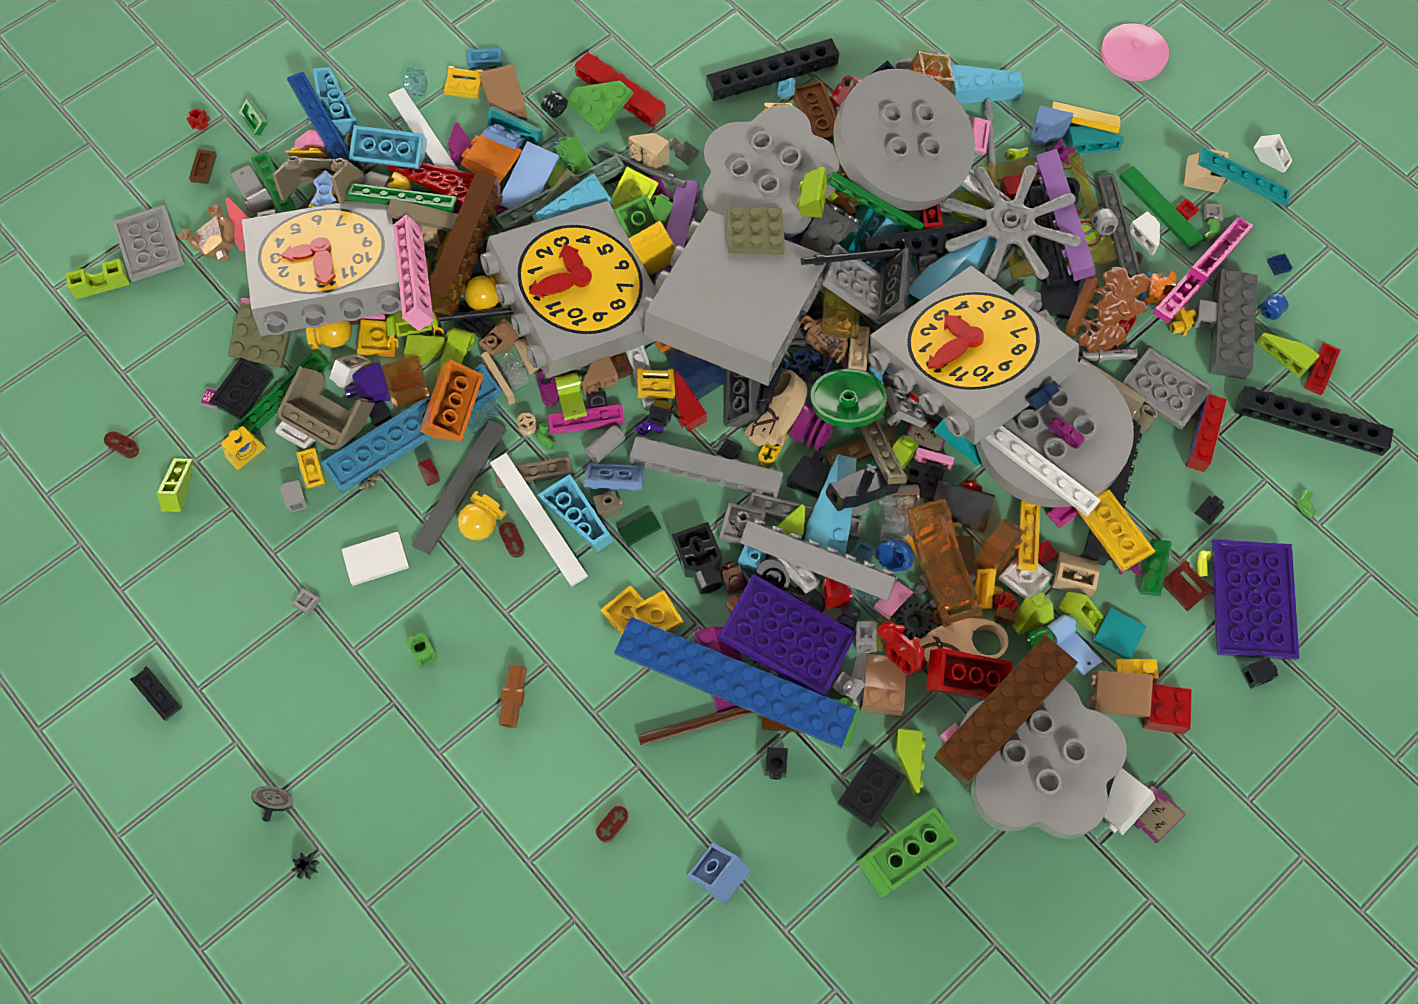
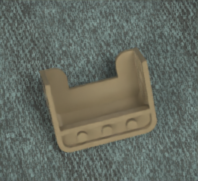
M299 366L278 409V417L281 421L330 449H339L362 430L375 403L365 398H358L353 403L351 409L348 410L321 394L326 385V378L322 373L315 369Z

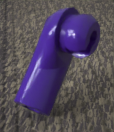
M648 420L639 423L636 427V431L640 435H645L651 431L662 433L664 429L663 426L649 423Z

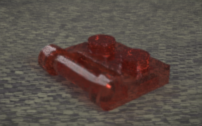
M1185 560L1165 577L1163 587L1188 612L1212 592L1214 588L1211 585L1208 586L1189 566L1190 563ZM1184 571L1202 592L1199 593L1180 573Z

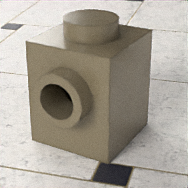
M615 490L592 497L597 516L601 521L621 514L623 502L620 496H616Z

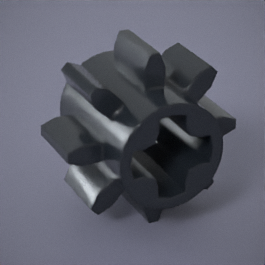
M300 853V857L297 860H292L295 863V867L291 871L299 872L297 878L302 879L305 875L310 880L313 873H318L316 865L320 862L318 860L312 861L314 858L312 853L307 857ZM305 862L309 863V865L306 866V870H303L302 868L305 866Z

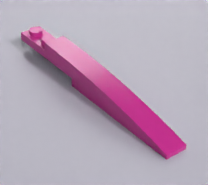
M1238 216L1193 265L1187 275L1155 308L1153 314L1168 324L1214 274L1254 225Z

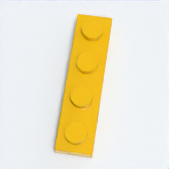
M1021 500L1019 508L1016 569L1036 572L1038 569L1040 506Z

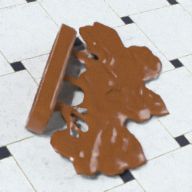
M1114 266L1111 270L1102 274L1105 285L1098 289V278L1087 277L1067 323L1066 335L1076 337L1082 325H1084L1086 332L1081 334L1076 342L1086 347L1088 353H1095L1098 350L1106 351L1114 345L1125 342V330L1120 327L1119 321H1128L1134 318L1136 314L1147 312L1145 303L1136 299V296L1145 292L1151 283L1145 274L1142 273L1129 278L1126 268ZM1099 293L1103 298L1097 304H1091L1095 294ZM1089 308L1097 309L1098 315L1095 319L1085 320ZM1089 325H1095L1098 330L1096 332L1090 329L1092 326Z

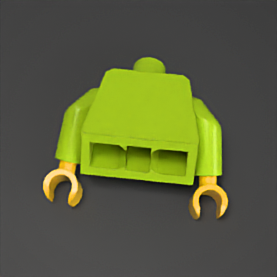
M402 310L389 314L386 319L387 336L390 337L387 342L388 348L391 350L390 344L392 342L397 344V349L399 348V342L395 335L401 337L432 330V327V336L436 335L435 333H439L443 337L444 331L438 327L439 323L435 312L432 311L433 321L431 324L420 331L403 319Z

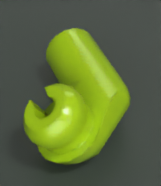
M1028 147L1022 149L1010 148L1005 152V157L1009 161L1030 155Z

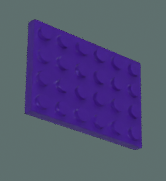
M1219 539L1211 541L1217 655L1269 657L1272 659L1288 660L1299 659L1292 544Z
M753 574L717 639L799 686L826 696L856 636V632Z

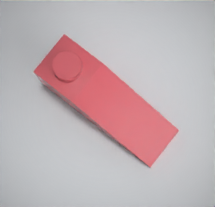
M225 198L230 222L234 225L235 243L240 252L245 251L242 220L249 217L229 198Z

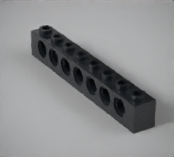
M830 38L706 75V87L713 101L722 100L726 97L739 95L763 86H770L786 79L833 67L838 64L839 51L833 39Z
M985 221L864 238L859 241L860 251L879 250V246L883 250L895 249V244L897 243L901 251L904 248L909 249L910 258H913V255L919 254V257L928 256L930 252H935L936 255L943 254L947 250L945 247V236L948 240L961 236V234L965 235L982 229L987 224ZM928 239L932 241V246L929 244ZM912 241L915 242L916 249L912 246ZM894 256L862 259V262H869V265L880 263V260L886 259V262H888Z
M1244 386L1238 395L1235 413L1380 456H1383L1391 448L1394 430L1383 424L1368 422L1366 419L1351 417L1345 413H1337L1328 408L1313 406L1307 402L1296 401L1290 397H1282L1273 392L1258 390L1252 386Z

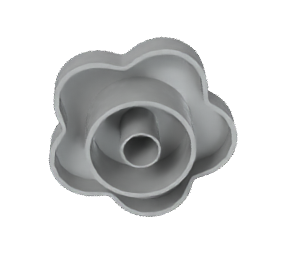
M789 105L773 106L762 111L751 122H731L717 128L709 136L704 148V157L710 175L704 185L703 200L707 211L709 210L727 217V206L782 208L784 239H788L801 233L812 219V217L801 216L800 210L797 209L798 197L801 198L802 193L799 190L800 182L804 181L805 174L817 168L825 167L826 176L832 172L841 175V165L835 147L826 139L813 135L809 119L801 110ZM828 184L826 197L832 194L836 188Z
M1063 680L973 779L971 786L973 805L979 816L986 823L999 830L1020 831L1036 826L1057 838L1074 839L1081 837L1094 829L1102 821L1106 813L1108 804L1106 784L1120 771L1125 762L1127 754L1125 737L1119 726L1111 718L1100 712L1085 708L1076 690L1066 680ZM985 700L978 702L967 712L960 726Z

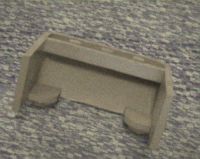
M292 156L272 174L281 200H285L301 183H313V180L326 170L332 175L331 179L339 204H343L346 201V194L351 183L362 184L365 180L360 169L342 158L316 159Z

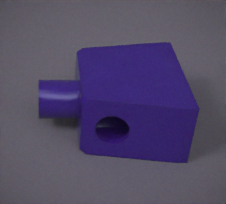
M380 362L353 374L352 378L355 385L344 388L348 399L359 396V398L368 399L373 403L392 400Z

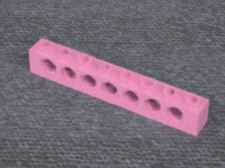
M406 214L393 224L402 315L404 320L420 331L431 324L433 313L422 227Z

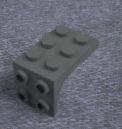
M824 204L822 218H814L798 245L823 255H831L834 246L837 244L841 245L845 237L856 228L861 230L862 226L858 224L860 222L858 219L850 216L842 209L833 204H830V206Z

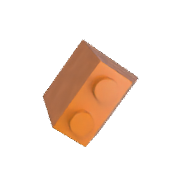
M482 134L480 136L476 135L471 142L472 148H466L462 154L464 159L461 164L474 174L477 171L497 176L499 184L522 150L510 148L486 138Z

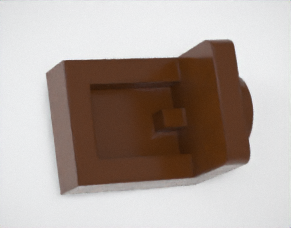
M733 561L723 564V567L719 568L728 594L746 588L743 573L738 563Z

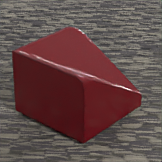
M430 458L417 463L426 486L440 482L438 473Z

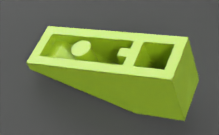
M1263 333L1256 342L1259 347L1299 378L1320 356L1303 343L1268 333Z
M173 459L157 491L161 512L182 511L187 499L193 459Z

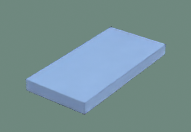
M527 141L501 194L503 199L500 207L509 210L542 193L560 158L559 155Z

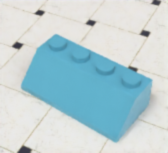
M354 125L349 160L419 169L425 158L427 140L420 133Z

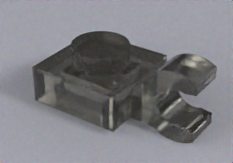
M674 137L669 141L671 144L669 149L675 152V156L687 165L699 155V150L687 141L682 144Z

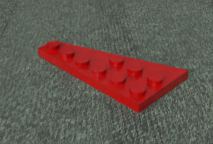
M423 162L419 169L387 165L388 171L402 174L410 181L441 195L457 197V202L463 204L475 176L472 173Z

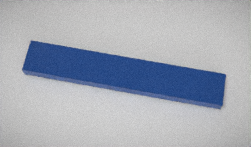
M300 72L287 77L289 85L331 158H342L355 165V161L349 160L350 152L305 73Z

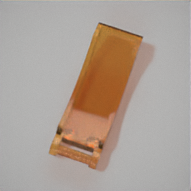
M945 498L907 508L910 529L919 563L943 626L948 627L951 626V623L971 617H982L983 612L977 600L978 594L964 564L953 527L952 514ZM971 605L973 608L953 615H948L947 613L948 611Z

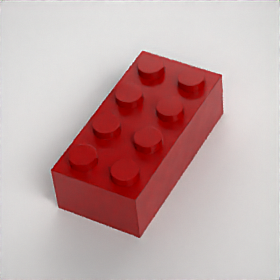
M945 648L930 650L926 690L983 701L1010 674L1012 662Z

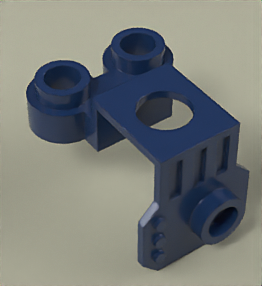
M798 349L793 353L792 361L794 364L787 368V370H792L799 377H802L803 381L814 384L817 380L811 378V373L817 371L823 376L831 372L832 369L830 367L832 366L833 357H830L826 370L811 365V359L807 358V353L802 349Z
M1055 380L1029 398L1027 402L1030 405L1026 407L1027 410H1034L1035 412L1052 400V396L1060 391Z

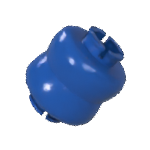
M1273 293L1267 300L1262 302L1260 308L1265 318L1276 320L1282 313L1287 311L1289 305L1284 295Z

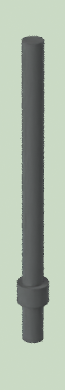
M600 147L598 149L599 154L608 158L618 155L620 159L626 162V165L660 178L669 185H677L681 188H686L687 182L676 178V175L666 174Z

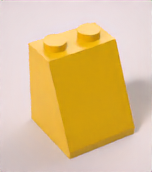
M661 221L629 238L636 255L650 276L670 265L676 247Z

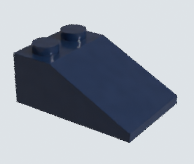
M679 349L666 357L675 372H679L697 400L727 382L725 372L716 364Z

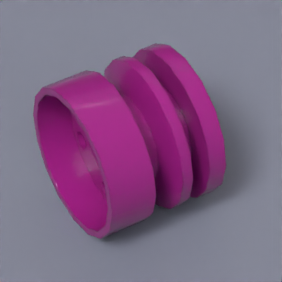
M805 403L793 423L789 438L801 444L807 437V447L811 448L815 442L814 451L819 452L829 440L834 425L816 417L817 415L813 411L811 404Z

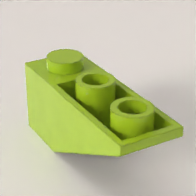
M898 729L895 735L894 754L903 774L906 776L905 778L913 796L917 797L920 791H923L924 779L920 778L921 770L924 771L925 758H921L922 750H925L926 738H922L923 731Z

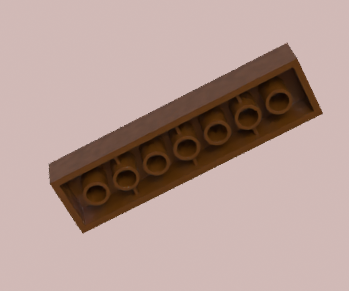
M477 171L429 281L433 312L453 316L454 311L459 307V299L465 293L467 279L471 278L472 267L478 261L479 250H482L484 247V238L490 232L491 221L496 218L498 205L500 206L503 196L500 193V184H498L497 176Z
M1045 635L937 751L934 759L967 787L1070 674L1078 662Z

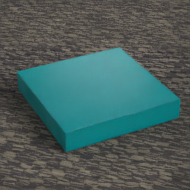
M1110 608L1093 642L1123 659H1131L1147 626Z

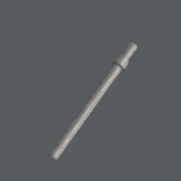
M986 99L984 119L991 121L988 136L989 173L994 186L997 188L993 128L994 110L992 109V100Z

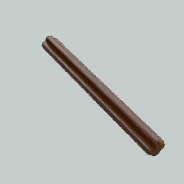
M735 706L639 734L638 739L640 745L644 746L747 716L754 712Z

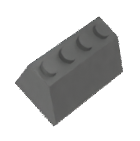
M904 248L882 266L877 321L883 325L907 310L911 268L908 248Z
M724 368L727 382L724 383L725 426L748 427L751 423L757 422L762 416L757 413L759 408L757 398L761 383Z

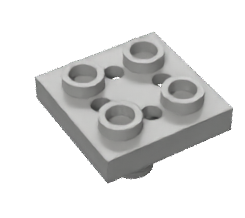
M889 386L886 388L887 401L893 412L887 417L886 421L891 426L896 427L901 419L921 428L927 423L918 402L914 401L909 395L902 393L899 389H893Z
M729 503L719 540L744 546V544L740 543L742 537H738V534L739 536L743 535L747 521H754L755 518L764 521L766 512Z

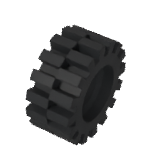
M911 603L904 606L894 617L897 618L894 620L895 624L905 626V630L901 633L909 640H914L915 637L921 639L933 627V623H930L933 618L928 617L931 614L930 611L925 612L926 607H920L921 604L919 603L916 605ZM909 615H914L919 620L920 625L918 629H912L907 622Z

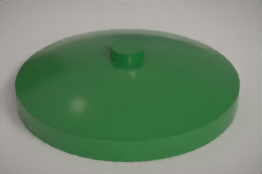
M856 369L831 371L821 376L811 389V406L815 414L823 421L838 427L856 428L868 425L883 414L887 404V392L882 382L875 376Z

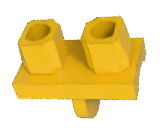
M1188 307L1180 310L1174 316L1175 321L1170 324L1172 334L1181 333V336H1186L1188 334L1187 331L1195 323L1193 318L1197 315L1196 311H1189Z

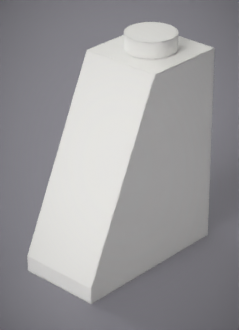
M1123 768L1114 777L1108 797L1107 810L1104 815L1105 826L1113 833L1117 831L1122 836L1155 800L1153 792Z

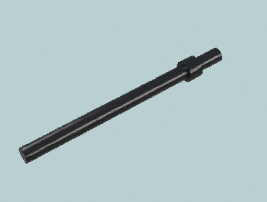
M900 248L834 255L815 254L813 257L801 258L800 262L801 265L814 264L818 266L829 262L895 256L901 250Z
M511 307L466 312L458 310L454 311L453 316L439 314V321L454 320V322H459L462 319L514 313Z

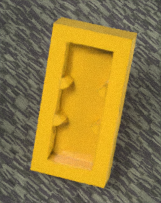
M977 570L973 608L991 609L993 597L995 598L996 594L1001 596L1002 588L994 586L996 570Z

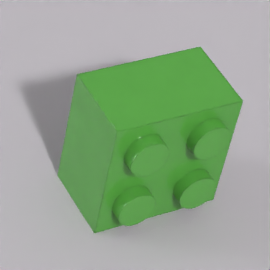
M647 194L614 209L628 239L660 221Z

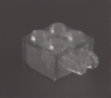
M888 495L878 499L877 519L880 540L918 538L921 526L934 523V518L931 516L933 513L932 507L919 506L917 495Z

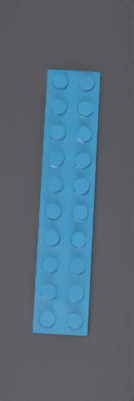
M482 364L472 369L484 375L472 412L502 394V390ZM432 394L321 462L341 493H344L368 476L432 438L420 432Z

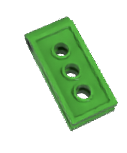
M933 807L856 863L878 895L883 898L952 849L960 841L936 807ZM925 832H929L932 835L933 840L931 843L925 840ZM908 844H912L915 846V855H911L908 853ZM892 856L897 857L899 860L897 868L893 867L890 863Z

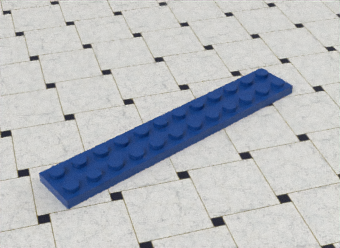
M630 617L614 651V654L840 749L843 746L857 709L633 617Z

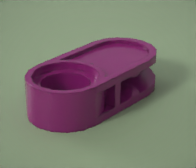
M542 371L537 376L542 401L546 406H555L559 402L555 377H551L550 383L543 384L541 379L545 375Z
M1058 417L1053 418L1048 424L1049 430L1072 448L1078 449L1085 441L1084 436L1079 431Z

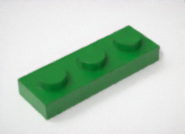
M1151 539L1150 545L1155 552L1147 557L1139 591L1144 595L1161 596L1172 543L1167 540Z

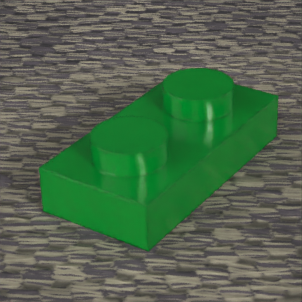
M246 98L239 113L254 135L260 136L268 122L253 100Z

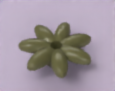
M375 472L372 476L370 475L367 479L360 482L362 485L359 489L365 488L367 491L369 488H375L377 485L375 481L381 478V476H378L379 473Z

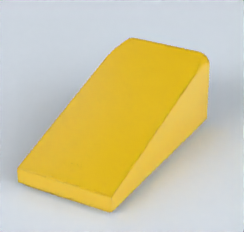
M314 447L297 452L306 489L326 484L317 449Z

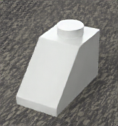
M1280 134L1261 136L1254 146L1255 153L1261 162L1282 173L1286 172L1293 161Z
M1147 211L1134 220L1129 229L1131 236L1152 256L1159 246L1160 223Z
M357 353L336 359L329 379L334 381L337 386L343 388L354 385L352 375L371 366L372 361Z

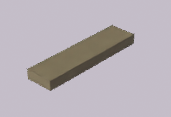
M391 198L387 210V217L401 219L407 214L417 224L451 232L458 216L455 213Z
M570 456L515 465L526 484L564 478L569 474L573 476ZM495 472L497 488H505Z

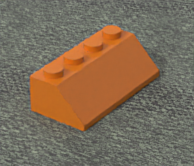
M451 359L443 364L420 432L435 439L461 442L484 375Z

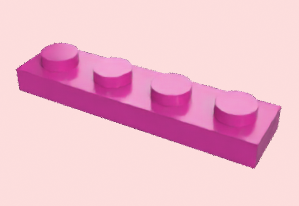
M622 404L586 409L587 416L578 417L576 420L574 418L565 420L563 413L548 415L550 434L554 435L625 424Z

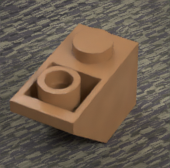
M503 319L479 342V345L493 356L508 352L514 346V342L520 339L516 335L512 324Z
M608 356L591 363L581 384L584 396L596 393L603 388L613 387L618 383V375L610 357Z

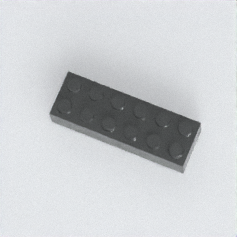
M1221 269L1214 280L1213 302L1218 303L1217 322L1211 330L1210 374L1246 379L1253 370L1258 278L1256 274Z

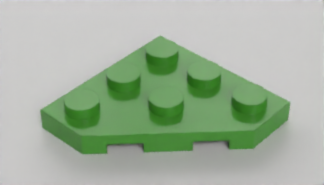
M621 81L576 87L567 97L568 105L602 133L634 92Z

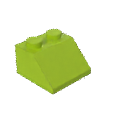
M820 167L806 173L804 181L800 182L799 190L802 193L801 198L798 197L797 209L800 210L801 216L819 218L823 216L828 187L825 167Z

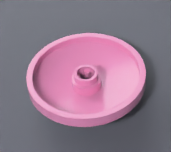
M1123 24L1113 28L1105 36L1101 46V57L1105 66L1118 77L1130 81H1146L1158 76L1164 70L1169 58V48L1164 38L1154 29L1141 24Z

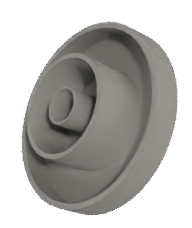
M887 69L872 73L858 82L841 104L835 118L833 134L835 150L839 162L849 179L854 184L897 209L922 210L941 203L962 184L972 167L975 154V139L972 125L964 108L946 87L922 73L906 69Z
M1078 362L1077 371L1058 384L1060 391L1052 396V400L1035 412L1034 410H1027V408L1023 409L1002 426L1093 495L1098 496L1117 479L1129 458L1134 437L1133 421L1129 407L1115 385L1097 370ZM1058 417L1064 420L1084 436L1085 441L1078 449L1072 448L1049 430L1048 424L1053 418ZM982 439L976 444L979 457L989 475L1001 488L1011 495L1038 506L1056 508L1072 506L986 439Z

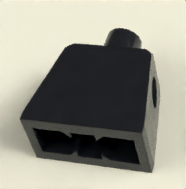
M815 451L812 458L802 456L787 479V487L819 499L828 465L822 462L825 455Z

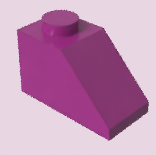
M456 123L448 141L449 151L447 153L451 160H455L457 165L460 166L464 159L462 154L466 148L471 149L473 145L459 123Z

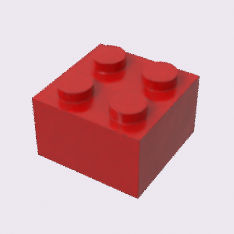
M1153 683L1150 717L1143 718V728L1185 734L1191 729L1192 689Z

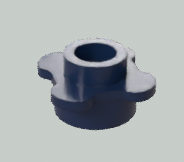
M810 349L811 353L807 358L811 359V364L814 367L824 366L822 354L819 351Z

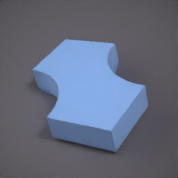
M326 170L313 180V184L317 188L316 196L311 202L314 207L337 203L333 196L335 189L331 179L332 175Z

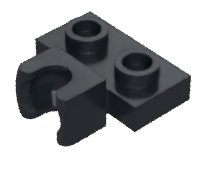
M927 461L926 467L913 464L909 473L915 477H908L906 485L918 484L919 498L933 501L938 481H942L946 466Z

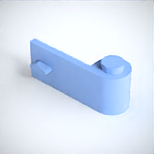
M1063 614L1045 628L1051 630L1056 644L1078 662L1075 667L1084 676L1101 664L1102 660L1075 632V619L1071 615Z

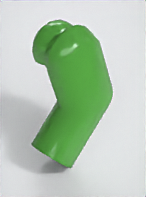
M1211 218L1207 222L1210 231L1203 235V241L1206 243L1210 242L1220 233V222L1216 218Z
M540 423L536 430L537 440L552 450L556 442L549 438V426L547 423Z
M1303 490L1297 502V507L1303 515L1311 518L1316 513L1310 503L1313 494L1309 490Z

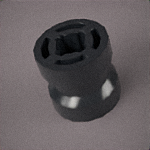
M845 603L841 609L842 614L838 616L836 621L854 630L856 619L859 618L861 610L852 604Z

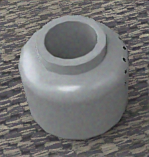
M1108 208L1101 209L1093 215L1092 225L1099 234L1110 235L1116 230L1118 219L1112 210Z

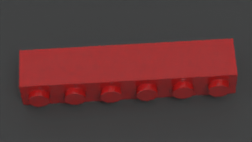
M587 52L575 63L576 76L589 85L621 81L634 94L622 108L650 127L654 128L666 116V105L662 100L655 98L650 92L640 88L635 82L627 79L622 73L615 71L609 64H605L597 56Z

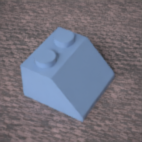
M1039 106L1032 126L1029 143L1046 147L1064 138L1074 113Z
M712 842L687 877L713 898L726 904L750 872V869L738 856Z

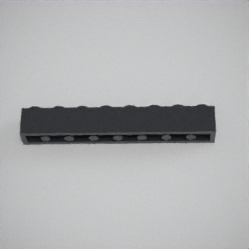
M1133 423L1134 437L1129 458L1117 479L1106 489L1112 492L1123 508H1125L1127 501L1124 498L1125 493H1128L1131 485L1128 479L1129 476H1132L1135 468L1132 462L1136 460L1139 451L1136 449V446L1142 438V433H1140L1141 425ZM1089 528L1082 557L1098 561L1099 565L1105 566L1108 560L1111 561L1112 558Z

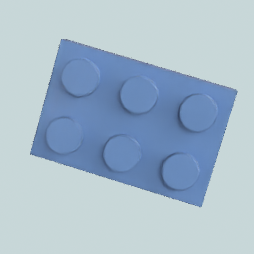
M588 463L584 487L591 489L642 490L645 466Z

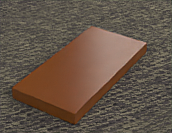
M823 81L796 86L792 98L796 108L801 110L809 119L813 135L827 141L834 140V123L837 114Z

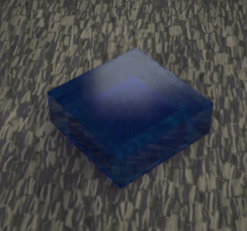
M1285 253L1270 257L1267 260L1274 276L1289 272L1293 268Z

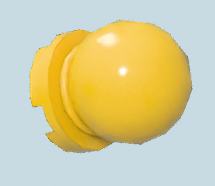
M494 274L489 275V277L483 275L475 276L468 281L464 297L472 309L485 310L496 307L499 301L496 294V285L499 283Z
M346 320L324 324L317 328L308 327L306 328L308 344H313L311 350L320 349L321 344L331 348L343 346L351 337V324Z
M475 491L470 497L473 504L466 505L460 511L457 518L460 532L465 538L472 541H481L488 538L496 527V519L502 520L506 515L505 510L501 511L498 509L499 503L485 494L482 497L479 496L478 491Z

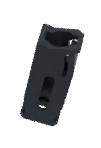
M868 464L864 470L846 475L836 483H829L826 489V496L837 511H842L844 508L858 507L897 493L901 483L887 484L879 466Z

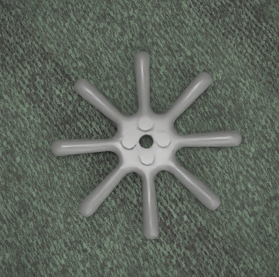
M1028 165L1024 168L1015 199L1009 202L1004 201L986 169L978 167L974 170V175L993 202L994 207L986 210L949 197L942 201V207L949 211L983 219L987 225L982 229L948 240L945 247L949 252H954L985 237L995 238L998 244L984 273L986 277L994 281L997 278L1007 245L1016 244L1023 251L1038 279H1045L1049 272L1028 242V237L1037 235L1069 247H1078L1081 244L1079 236L1045 228L1035 223V218L1072 205L1075 202V196L1072 193H1067L1035 208L1026 207L1024 199L1036 174V168Z

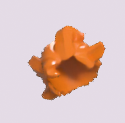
M1171 271L1168 277H1162V273L1152 274L1150 277L1151 283L1147 291L1148 298H1144L1143 302L1149 305V307H1157L1175 288L1177 281L1175 280L1176 273Z

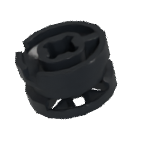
M557 90L551 91L552 94H547L544 97L541 108L551 118H557L566 110L568 100L561 96Z

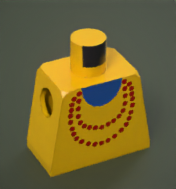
M244 426L231 431L229 437L221 443L225 458L237 471L266 448Z

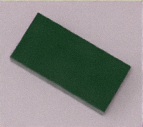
M650 511L618 529V532L627 547L661 529V525Z

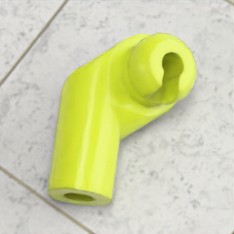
M1205 550L1199 552L1197 576H1208L1207 561L1212 560V552Z

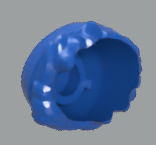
M890 538L877 547V556L882 567H886L893 572L908 570L912 567L915 555L912 548L905 541L898 538Z

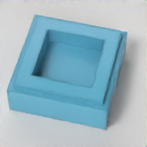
M794 78L778 82L777 97L779 99L794 95L796 84Z

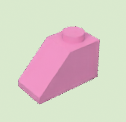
M308 130L295 140L294 148H301L302 151H309V148H318L327 157L329 155L316 130Z

